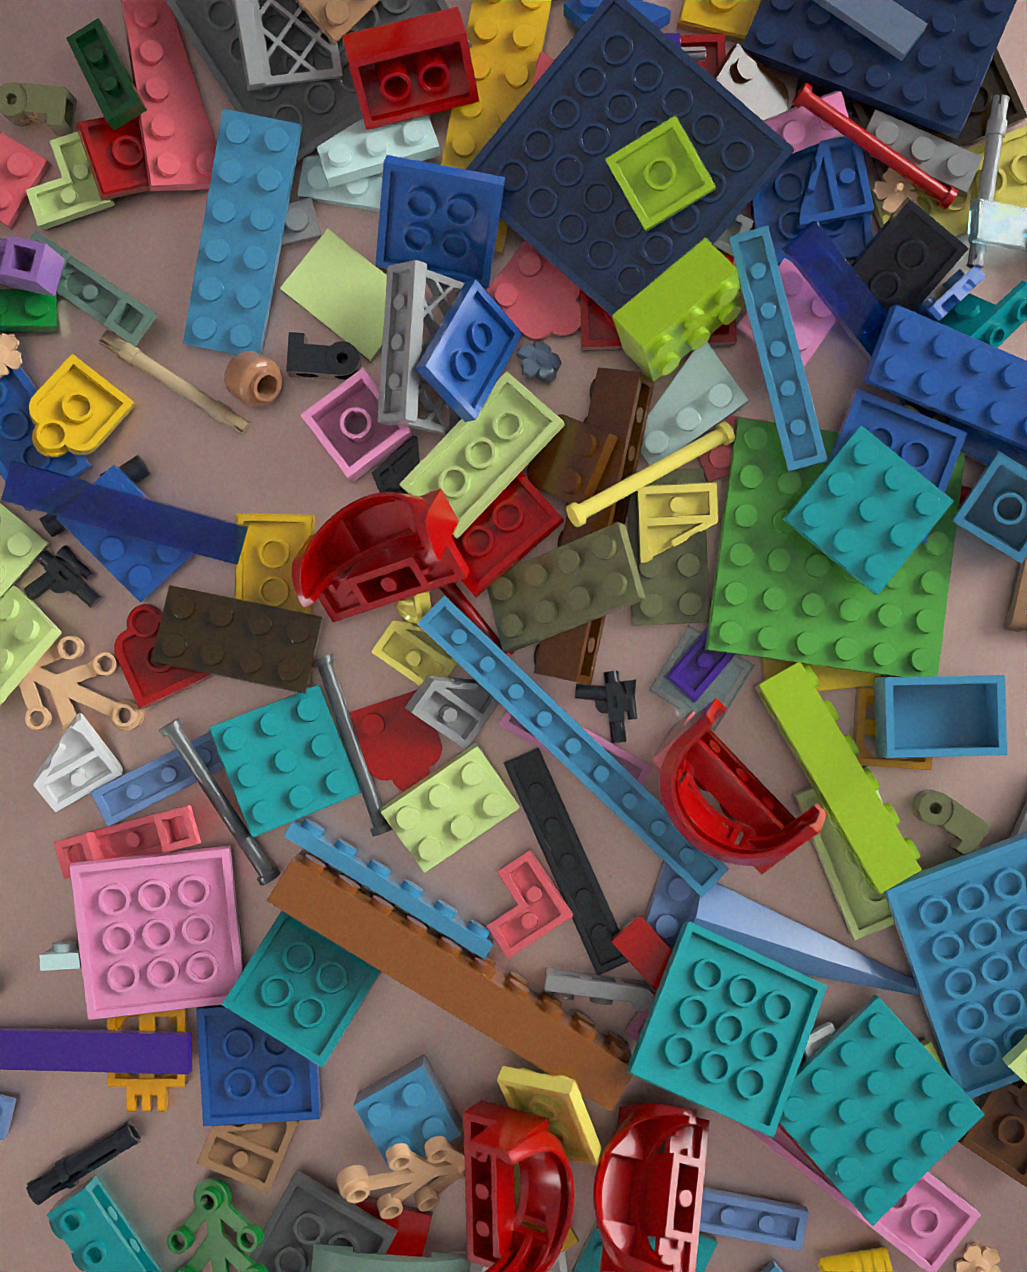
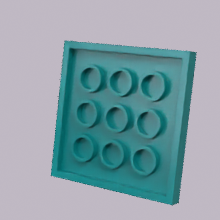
M684 921L626 1072L759 1133L774 1138L827 985L690 921Z
M873 995L798 1068L779 1124L866 1221L874 1226L985 1114L879 996Z

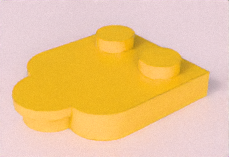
M71 354L32 396L29 402L30 418L36 425L32 433L33 445L40 454L52 458L60 457L68 451L80 456L91 454L134 408V402L74 354Z

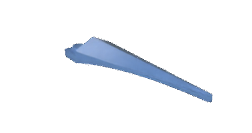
M666 862L662 863L644 919L669 947L674 948L683 922L690 921L801 974L920 996L913 978L826 937L718 882L701 897Z

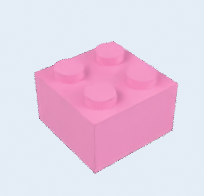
M784 258L778 267L801 358L805 367L849 302ZM746 312L736 327L737 335L756 347L748 312Z
M364 368L360 369L300 415L352 483L413 437L411 430L407 426L377 423L380 389Z

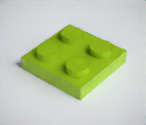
M676 115L605 159L645 232L716 190L715 184Z

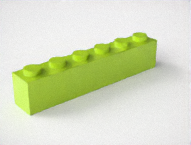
M800 661L793 663L758 683L754 688L873 891L881 894L922 870L916 861L921 858L920 853L909 837L905 839L902 837L896 826L900 823V819L890 803L883 804L876 790L880 789V785L869 768L863 770L856 756L860 754V751L855 741L848 733L843 736L836 724L840 717L835 707L828 699L823 701L816 687L820 686V683L814 671L809 665L803 667Z

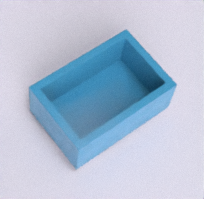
M1005 675L874 677L876 756L908 758L1007 755Z

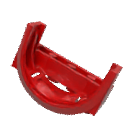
M715 698L697 714L692 710L674 725L651 760L656 764L657 770L660 773V792L666 812L683 837L697 849L715 859L735 865L754 866L762 875L805 842L819 834L827 813L818 803H815L795 818L710 729L714 725V721L726 712V707ZM698 787L705 792L709 791L719 802L722 812L728 818L717 812L705 800ZM742 830L744 835L739 845H736L735 841Z
M480 1100L464 1111L467 1261L488 1267L485 1272H548L564 1245L574 1208V1180L564 1147L560 1140L549 1132V1118ZM518 1162L520 1168V1197L516 1214L514 1164ZM520 1221L543 1227L546 1231L543 1233L538 1229L525 1227Z

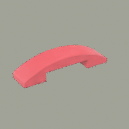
M190 804L121 822L53 843L63 878L68 879L71 878L69 866L74 862L166 853L199 844L201 840Z

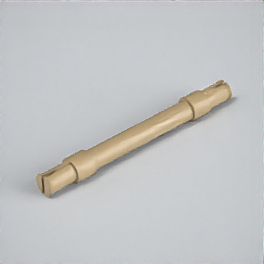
M109 330L102 334L99 344L117 354L119 359L130 366L134 365L208 413L209 417L221 425L225 424L241 436L246 433L251 422L234 413L230 407L219 400L216 401L144 355L139 348L129 342H124L110 333Z

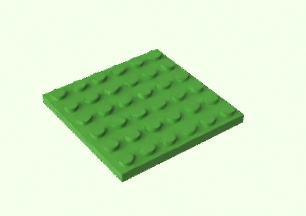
M742 417L736 418L734 423L735 440L731 446L705 650L795 663L800 661L802 664L895 677L938 676L957 526L952 519L959 509L965 453L960 451L945 490V494L954 502L930 530L926 543L919 544L878 595H874L782 520L825 468L827 461L788 471L776 423ZM820 429L828 460L838 432Z

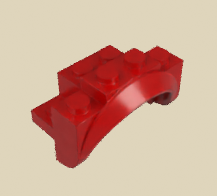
M440 488L421 496H415L412 493H375L355 500L330 517L315 534L308 537L292 563V581L302 606L306 607L315 604L317 599H319L332 622H336L465 579L469 573V568L452 539L459 520L442 489ZM353 567L351 572L343 574L345 571Z
M666 1104L619 1106L617 1130L600 1158L593 1187V1204L597 1220L596 1229L599 1230L603 1243L599 1272H695L710 1120L696 1117L697 1110ZM666 1140L665 1153L657 1154L661 1145ZM649 1239L655 1240L654 1251L650 1245Z

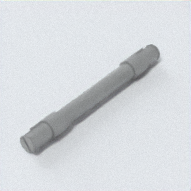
M999 95L992 97L991 114L987 120L985 133L987 140L975 217L969 236L970 249L966 264L969 268L975 266V260L979 269L984 267L985 250L989 244L991 231L989 224L1000 153L1007 128L1006 115L1010 97L1007 95H1002L1001 104Z

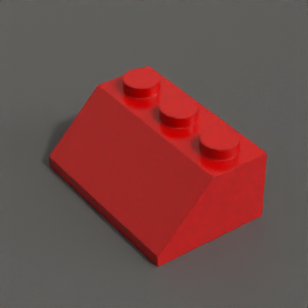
M458 6L342 35L366 130L480 102L467 33Z

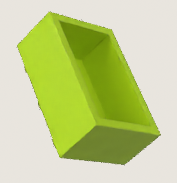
M704 238L612 315L624 352L653 382L661 375H668L674 371L679 365L680 359L692 349L697 350L701 348L717 328L722 324L727 325L739 315L741 308H743L738 270Z

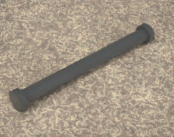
M334 654L326 655L315 659L313 667L319 670L373 825V828L370 829L372 836L381 835L393 829L380 812L382 803L372 774L367 768L349 714L350 711L332 663L336 661Z
M177 718L166 724L159 730L163 737L168 736L259 875L257 878L259 884L264 886L273 881L281 872L277 866H271L254 838L251 837L243 821L182 730L181 726L183 723L181 719Z

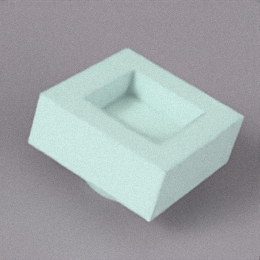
M74 940L52 943V948L40 955V971L81 968L79 946H77Z

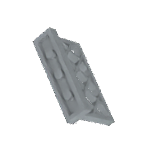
M232 0L247 91L262 90L264 87L342 78L338 43L335 45L328 37L327 43L320 37L323 33L321 29L315 33L298 20V16L303 11L300 6L292 15L275 0H264L266 3L261 10L258 0ZM269 6L289 20L277 38L263 28L261 18ZM293 24L312 39L301 56H298L281 42ZM265 38H267L270 42L273 43L268 52L266 49ZM315 43H318L330 53L332 69L316 70L304 60ZM278 47L296 63L288 74L271 76L268 59ZM300 65L308 71L295 73Z
M418 260L389 265L387 269L377 423L385 425L399 424L446 436L462 418L441 396L433 403L426 390L430 384L424 378L420 379V373L415 368L440 327L431 310L438 304L445 318L451 308L446 295L453 291L458 296L464 283L427 270V264ZM426 283L433 295L427 303L425 301ZM423 321L431 334L425 341L422 339ZM418 398L426 411L420 418H417ZM444 405H446L450 413L449 426L445 425L439 414L440 409Z

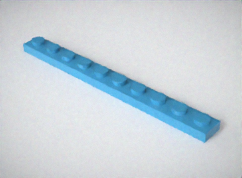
M443 596L417 623L701 897L729 870L722 861L700 851L684 838L672 823L664 805L446 596Z

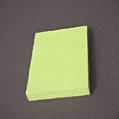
M327 229L282 284L280 290L340 339L355 346L358 353L370 363L382 350L387 275L331 230Z

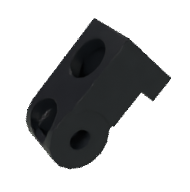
M289 332L286 371L290 377L347 380L360 370V356L355 346L351 343L339 341L331 346L308 344L305 333Z

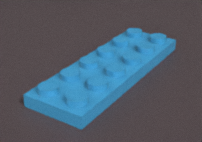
M228 109L222 110L183 344L236 355L243 351H254L262 355L302 132L300 124Z

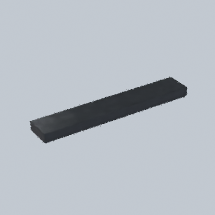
M539 747L503 762L561 895L574 914L572 920L597 976L628 963L629 961L610 940L620 931Z

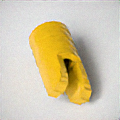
M885 1246L820 1258L818 1262L819 1271L893 1272L890 1257Z

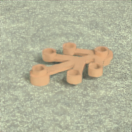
M66 636L59 641L58 645L50 647L17 685L21 690L28 710L25 715V723L33 730L45 729L52 722V714L46 707H43L36 683L49 688L63 725L60 737L77 715L71 699L109 716L112 724L122 731L138 728L144 720V709H140L135 700L128 699L116 702L77 684L99 675L108 676L116 673L120 664L113 653H99L93 661L59 674L42 668L63 658L77 659L81 657L85 646L83 641L75 636ZM71 640L77 645V650L73 655H69L65 649L66 644ZM104 657H109L112 661V667L109 671H104L100 666V662ZM123 708H127L131 712V719L127 723L122 722L119 718V713ZM36 711H40L44 715V722L41 725H37L33 721V715Z
M444 1136L433 1137L424 1144V1150L428 1159L409 1150L407 1144L393 1145L386 1151V1158L390 1169L394 1171L369 1176L367 1169L362 1165L347 1167L336 1177L340 1195L349 1203H358L368 1197L370 1190L400 1185L377 1200V1207L381 1218L392 1219L401 1214L403 1211L401 1202L413 1193L420 1211L432 1210L440 1203L439 1193L459 1178L465 1180L464 1144L455 1147L449 1144ZM434 1177H438L431 1184L423 1186Z

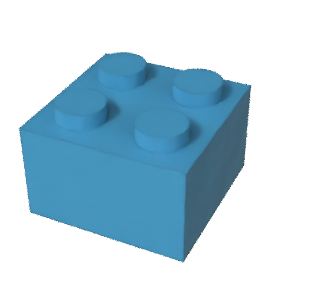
M997 450L959 506L952 521L1019 563H1022L1027 556V468Z
M425 1054L359 1091L353 1104L389 1169L386 1151L393 1145L407 1144L409 1150L424 1157L426 1156L424 1144L429 1139L436 1136H444L447 1142H450L462 1133L463 1120Z

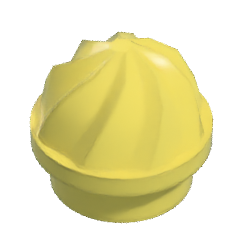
M429 591L399 600L397 604V612L405 622L417 624L432 608Z

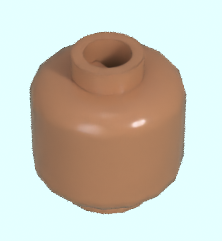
M243 351L235 355L228 363L224 382L227 390L235 398L253 407H263L272 403L279 395L283 376L280 368L273 360L254 351Z

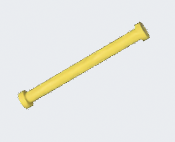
M722 421L715 426L714 431L580 504L573 502L566 506V512L574 526L580 527L586 523V518L713 448L721 444L727 446L733 443L735 434L732 427L726 421Z

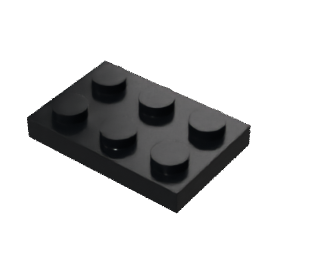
M907 197L833 285L831 290L849 302L846 307L880 334L891 306L899 305L915 312L969 248L911 198Z

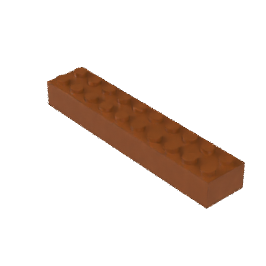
M301 850L291 859L266 900L267 902L552 1076L563 1075L576 1081L581 1094L607 1110H613L633 1075L626 1072L632 1056L631 1051L627 1049L629 1043L613 1032H609L606 1036L594 1028L596 1023L586 1015L578 1011L574 1015L560 1008L563 1003L559 999L552 997L550 993L543 991L539 995L528 988L529 982L519 974L509 971L506 975L494 967L496 962L488 955L483 959L477 954L470 953L462 948L459 943L442 933L439 934L428 927V924L410 913L403 912L395 907V904L379 894H374L361 886V883L343 872L336 871L328 866V863L312 853Z

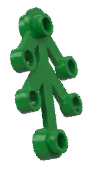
M208 1178L200 1182L193 1194L195 1209L182 1226L176 1228L168 1235L167 1246L175 1254L184 1253L193 1245L194 1234L205 1220L207 1222L208 1237L188 1264L182 1266L176 1272H202L210 1260L213 1272H230L229 1262L240 1272H268L264 1265L256 1263L245 1253L254 1251L263 1243V1230L258 1225L251 1224L231 1205L232 1191L225 1181ZM208 1195L213 1198L214 1204L209 1200ZM224 1222L238 1233L236 1238L237 1244L225 1234ZM246 1232L253 1236L254 1243L247 1239ZM177 1235L183 1238L184 1245L179 1243Z

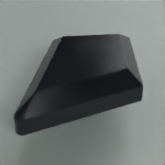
M417 436L410 438L372 472L380 493L408 494L399 484L420 463Z

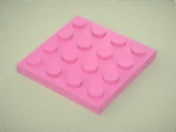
M230 845L74 862L69 866L88 1020L223 1003L244 970Z

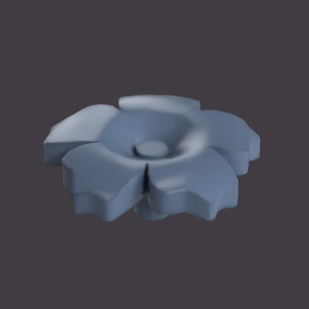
M535 340L533 345L527 343L517 349L518 353L516 356L523 360L520 364L522 375L530 379L537 373L538 380L545 381L547 384L555 380V372L558 371L562 362L558 354L550 353L551 347L542 341Z

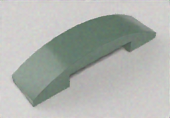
M35 230L29 240L46 243L65 259L56 292L136 347L158 315Z
M314 1244L311 1272H470L471 1262L467 1261V1254L432 1252L431 1258L353 1253V1247Z

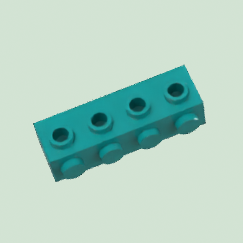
M96 1175L60 1199L48 1212L47 1217L49 1218L52 1232L56 1237L65 1241L72 1251V1259L75 1265L81 1271L163 1272Z

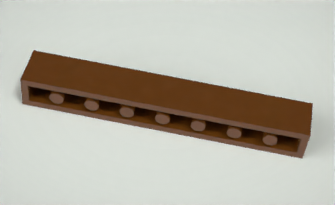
M598 367L596 379L591 383L589 392L591 403L588 416L583 422L618 437L594 496L636 473L655 382L641 372ZM631 494L586 518V523L580 527L574 526L567 515L564 530L561 531L558 537V547L618 522L625 525ZM606 615L541 640L534 651V673L591 685Z

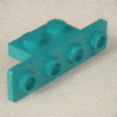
M1022 280L996 305L968 293L938 323L997 348L1027 320V282Z

